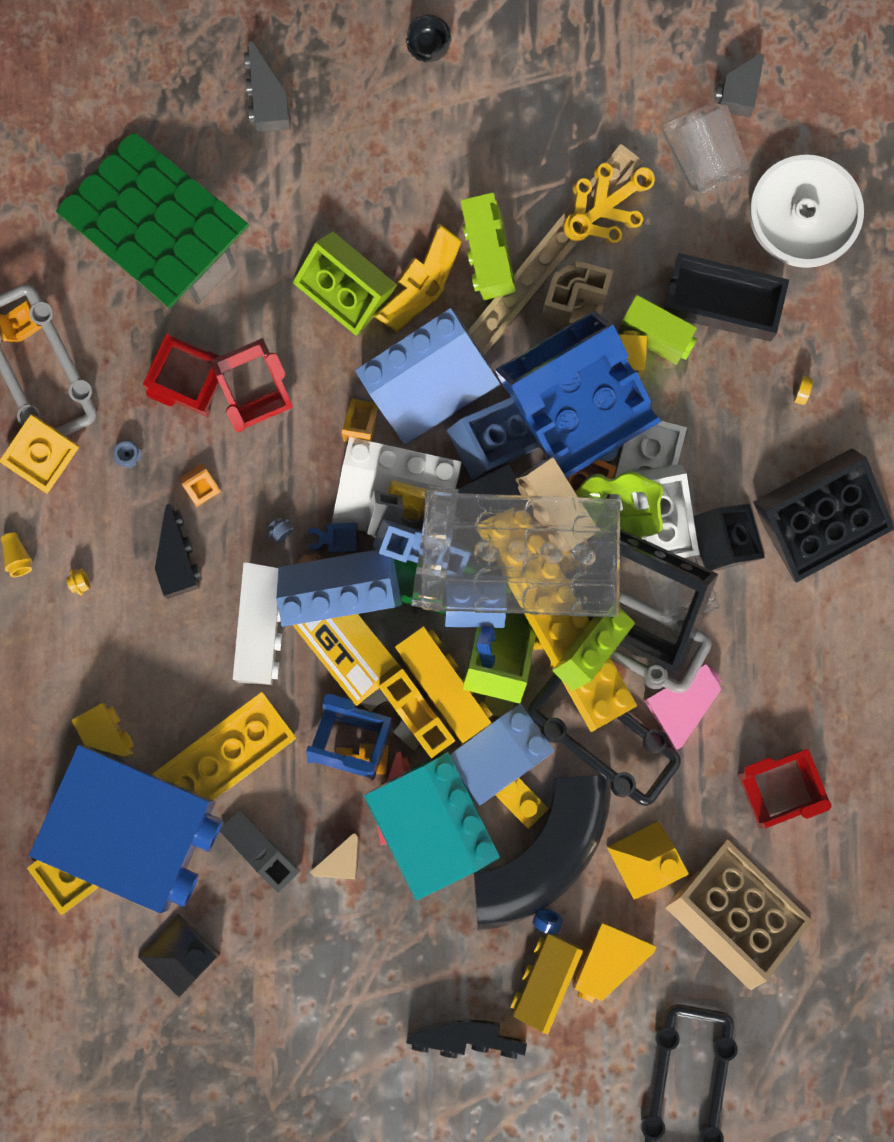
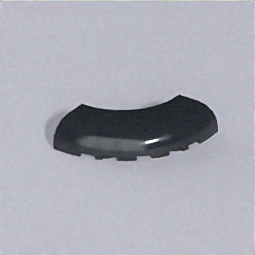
M602 775L553 778V795L549 814L543 828L534 841L514 859L495 868L473 873L478 931L503 927L533 916L537 911L548 907L578 880L589 865L603 836L610 808L611 782Z

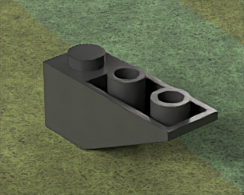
M249 41V52H244L245 68L251 71V79H246L248 96H253V106H248L250 123H255L257 132L290 129V118L286 92L254 43Z
M240 809L220 829L224 837L277 893H280L301 872V869Z

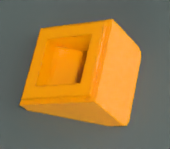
M203 464L198 465L179 478L196 506L221 492Z

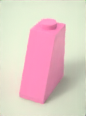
M707 664L701 666L687 691L675 693L664 688L644 700L660 729L667 735L669 744L675 750L683 746L721 691L719 683L722 682L720 676L713 667L709 669Z

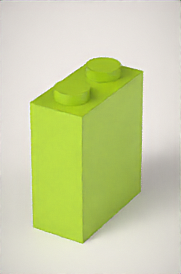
M638 295L634 298L618 330L619 334H623L624 331H638L640 336H647V349L675 365L678 364L680 358L687 359L698 338L693 336L697 327Z

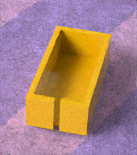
M422 627L396 645V652L422 689L428 694L429 699L461 744H464L491 724L489 718L492 717V713L483 701L479 704L472 696L475 692L463 690L465 678L461 680L455 672L459 668L457 663L449 653L445 656L439 649L442 646V642L432 629L427 632Z

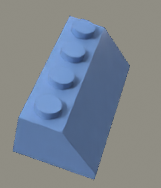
M376 550L278 568L276 598L282 627L395 608L402 605L394 558L379 554Z

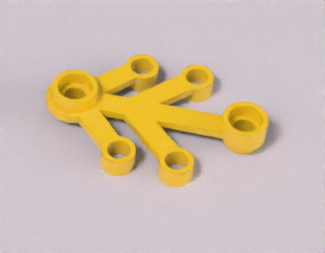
M608 163L597 165L594 169V176L597 179L593 208L585 213L587 195L592 190V184L586 178L575 181L573 184V192L576 195L574 211L566 217L563 224L566 236L573 241H581L589 235L603 238L608 244H614L622 238V231L619 227L611 226L605 228L591 223L598 218H604L625 223L631 229L641 226L643 216L639 211L628 212L613 207L635 191L642 192L650 189L655 182L653 172L646 167L633 171L630 181L607 197L609 179L613 175V168ZM602 167L607 171L606 177H603L600 173ZM637 176L642 178V185L638 184ZM580 183H583L585 185V192L580 191ZM631 215H634L636 217V224H633L631 222ZM574 222L579 224L578 232L573 229ZM611 230H613L616 234V238L614 240H612L609 236Z

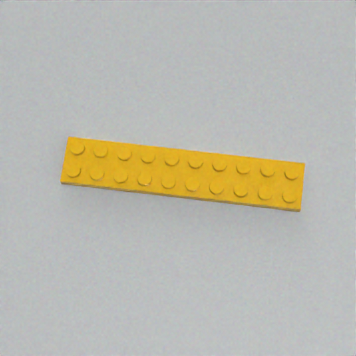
M261 692L153 774L215 801L296 740L297 737L265 694ZM39 860L27 867L60 915L65 914L99 888Z

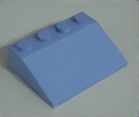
M451 308L355 370L369 395L404 445L409 444L501 385L460 317Z

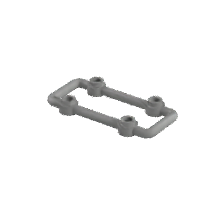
M22 284L0 294V307L23 296H27L32 306L30 308V318L34 323L42 326L71 383L69 387L70 397L74 401L81 403L85 411V415L56 428L57 431L68 436L92 424L96 419L97 411L90 398L93 391L92 386L89 382L81 380L52 322L53 308L49 304L42 302L33 286ZM0 347V372L19 407L17 412L19 423L24 425L31 414L41 419L40 410L35 405L29 404Z
M578 573L571 579L569 585L575 595L581 585L586 584L588 573ZM610 577L602 601L614 599L669 627L672 636L678 639L686 618L685 615L673 617L618 589L617 583ZM699 629L697 630L694 640L699 642L700 645L679 682L668 677L667 670L658 664L647 666L616 649L610 658L612 661L643 676L645 684L651 689L664 687L675 693H683L691 686L711 648V639L706 633Z

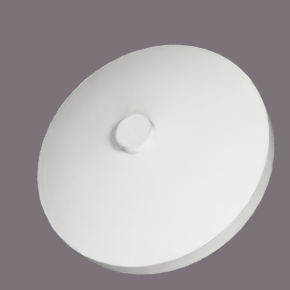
M797 155L777 162L762 175L751 197L749 215L756 239L771 256L791 266L808 268L828 264L839 258L850 248L862 227L864 204L857 183L842 166L821 156Z

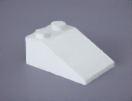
M682 464L636 472L647 479L660 483L663 487V495L660 502L663 521L662 531L642 539L683 558L699 555L687 474ZM634 492L632 494L636 508H649L647 496L644 492Z

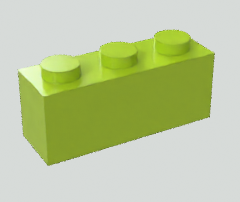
M614 602L592 618L552 671L572 691L592 681L635 622Z

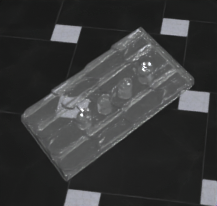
M425 492L421 608L424 610L619 617L620 501L618 499Z

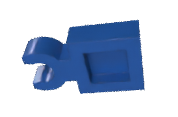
M356 522L328 524V532H323L318 528L308 530V534L319 535V542L308 545L309 549L317 551L328 545L329 553L359 552L358 524Z

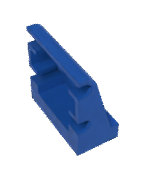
M595 310L495 369L500 381L510 394L546 459L553 457L566 478L661 422L649 405L651 400L638 373L626 359L629 355L614 325Z

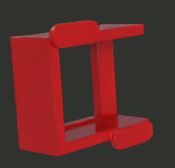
M166 333L142 384L146 389V395L148 398L171 407L176 403L209 417L210 411L208 407L219 385L213 367L205 380L197 400L156 382L173 347L211 364L210 360L220 355L211 351L206 352Z
M263 338L210 360L230 405L227 407L226 412L236 432H242L249 426L293 408L282 382V379L285 377L283 367L277 354L269 352ZM263 355L277 389L238 405L223 372Z
M809 749L800 750L777 760L771 758L761 760L746 766L744 772L738 774L759 829L769 828L800 815L805 819H809L829 811L832 807ZM796 761L811 801L770 817L754 776Z

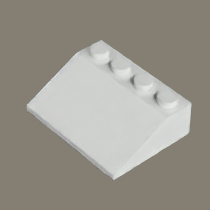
M349 437L332 524L356 522L358 524V531L367 533L366 518L373 492L380 491L386 493L391 479L446 494L445 505L453 506L462 462Z

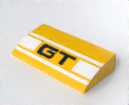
M358 614L293 625L356 706L379 689V685L401 670L396 660Z

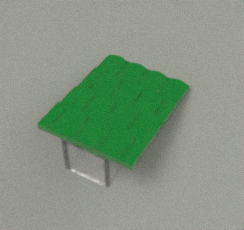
M134 132L122 140L119 147L110 156L106 157L100 166L84 179L76 191L67 197L56 210V213L168 309L184 293L197 305L206 298L236 266L230 246L249 227V224L232 209Z

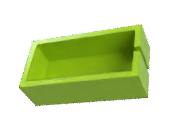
M506 584L504 628H493L496 641L491 642L492 654L496 655L493 668H485L481 665L477 642L482 628L477 627L475 628L463 690L520 703L528 681L536 634L516 598L512 608L507 607L511 589Z

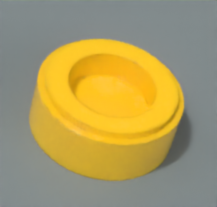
M804 375L801 376L794 395V403L806 404L813 385L812 378Z

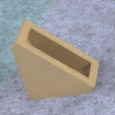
M356 832L310 873L314 877L356 879L359 836Z

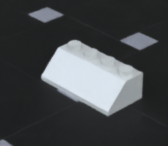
M243 563L233 680L238 683L273 685V679L279 678L280 662H275L276 650L281 651L282 633H278V624L281 620L276 598L278 568Z

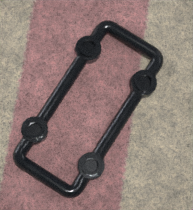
M554 673L528 707L529 716L534 723L541 727V732L548 742H560L611 782L610 788L616 796L622 798L628 796L642 806H648L655 802L681 764V757L668 744L665 732L660 729L649 730L628 712L617 717L620 722L643 739V746L647 752L651 754L661 753L669 759V763L647 793L644 794L636 788L635 778L630 773H617L567 734L566 725L561 719H548L540 712V709L562 682Z
M674 1004L667 1009L664 1024L655 1034V1041L660 1049L649 1115L645 1116L641 1122V1130L645 1136V1142H657L665 1133V1124L660 1117L671 1050H674L680 1041L679 1034L675 1030L677 1016L723 1024L721 1037H718L713 1044V1052L718 1058L708 1123L700 1130L699 1141L724 1142L723 1133L719 1129L729 1061L734 1059L738 1052L737 1044L733 1040V1018L728 1013Z

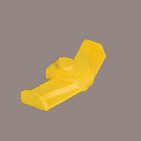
M438 223L436 227L437 229L423 264L416 258H412L396 280L405 289L373 315L396 333L433 301H437L445 289L444 285L462 240L442 224Z

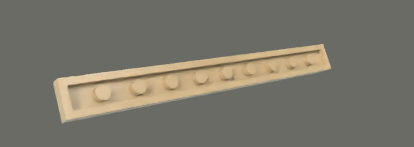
M622 144L618 146L605 162L613 168V175L609 179L607 197L625 185L630 179L632 172L637 170L643 162L642 159ZM602 167L600 173L603 177H606L607 171ZM595 176L590 181L592 190L587 195L585 213L593 208L597 185ZM575 200L515 272L514 280L517 293L494 298L468 330L484 357L579 242L569 239L563 229L564 220L574 211ZM576 222L573 223L574 231H579V224Z

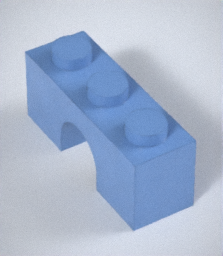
M386 519L382 520L373 547L379 554L405 563L407 560L422 564L435 573L459 581L462 579L471 555L462 545Z

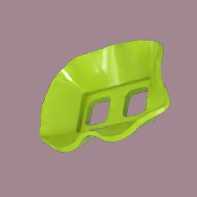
M626 471L613 479H608L601 474L591 475L577 488V497L599 531L593 535L594 537L601 539L602 534L612 525L640 538L653 536L662 531L663 521L660 502L663 495V487L660 483L647 479L639 473ZM634 492H644L647 496L649 508H636L632 494ZM618 494L621 498L623 510H610L607 495Z

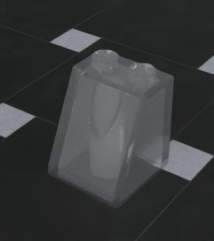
M708 103L660 125L691 190L702 192V194L711 192L718 188V183L727 180V182L735 181L743 176L742 172L750 169L727 105Z

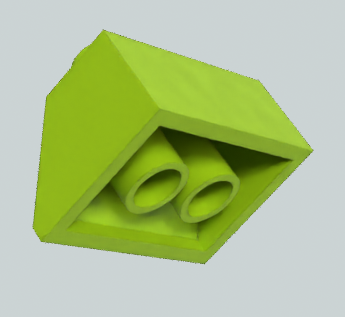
M333 231L315 243L293 281L294 285L355 336L359 335L374 318L373 315L381 310L397 286L395 282Z

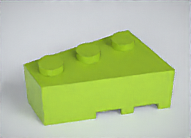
M494 192L460 200L465 220L463 231L466 241L469 240L470 249H467L470 265H474L476 274L472 275L475 291H480L484 300L517 293L503 216Z

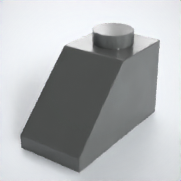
M763 54L756 55L727 74L723 85L718 84L715 101H719V112L751 117L756 104L764 60Z

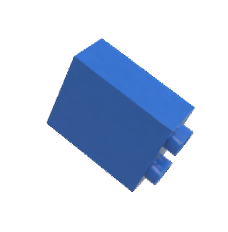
M78 745L29 853V857L161 914L169 910L172 902L182 907H185L199 878V874L187 869L196 847L207 852L211 850L221 829L223 819L211 814L216 801L94 748Z

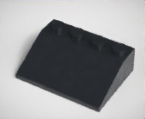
M853 448L753 501L766 532L796 583L894 530L893 522L868 459Z

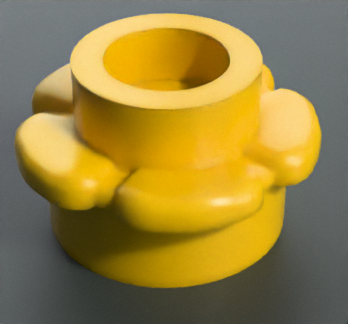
M83 568L75 571L70 569L69 573L71 576L66 577L68 587L72 593L77 592L79 595H83L85 591L91 589L89 578Z

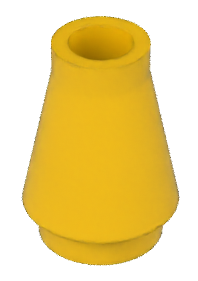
M12 532L3 535L0 539L3 547L5 571L9 572L11 577H19L29 573L32 570L31 564L33 561L19 540L17 533Z

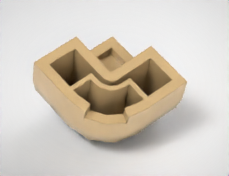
M575 262L573 265L563 267L558 272L556 271L542 312L543 318L549 324L562 330L594 310L601 315L614 270L589 263Z

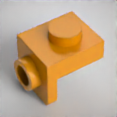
M25 301L6 315H0V333L3 342L20 343L42 328L41 325L34 323L30 318V308L32 306L29 301Z

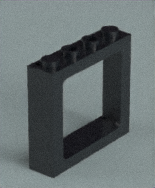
M612 525L601 536L579 603L589 621L598 612L603 610L601 603L618 554L696 590L676 643H671L633 625L619 644L632 651L638 657L647 658L666 670L677 672L687 660L718 574Z

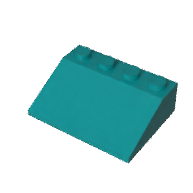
M448 752L438 754L432 759H426L363 795L415 901L477 872L500 858Z

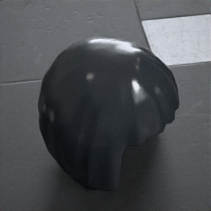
M426 14L415 18L410 23L407 29L406 43L412 57L427 63L438 61L447 54L452 36L448 24L442 18Z

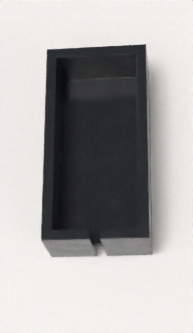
M678 253L674 261L663 309L684 321L771 342L778 331L789 279Z

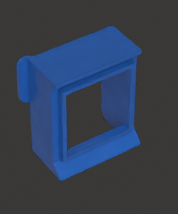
M332 694L326 695L323 701V715L313 744L308 746L306 750L307 763L322 764L368 777L374 781L391 731V718L355 708L354 702L350 699ZM335 721L378 733L369 761L325 750Z

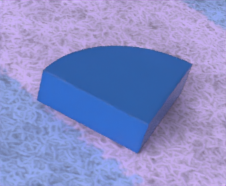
M483 627L477 642L481 665L485 668H493L496 655H493L491 650V642L496 641L493 627Z

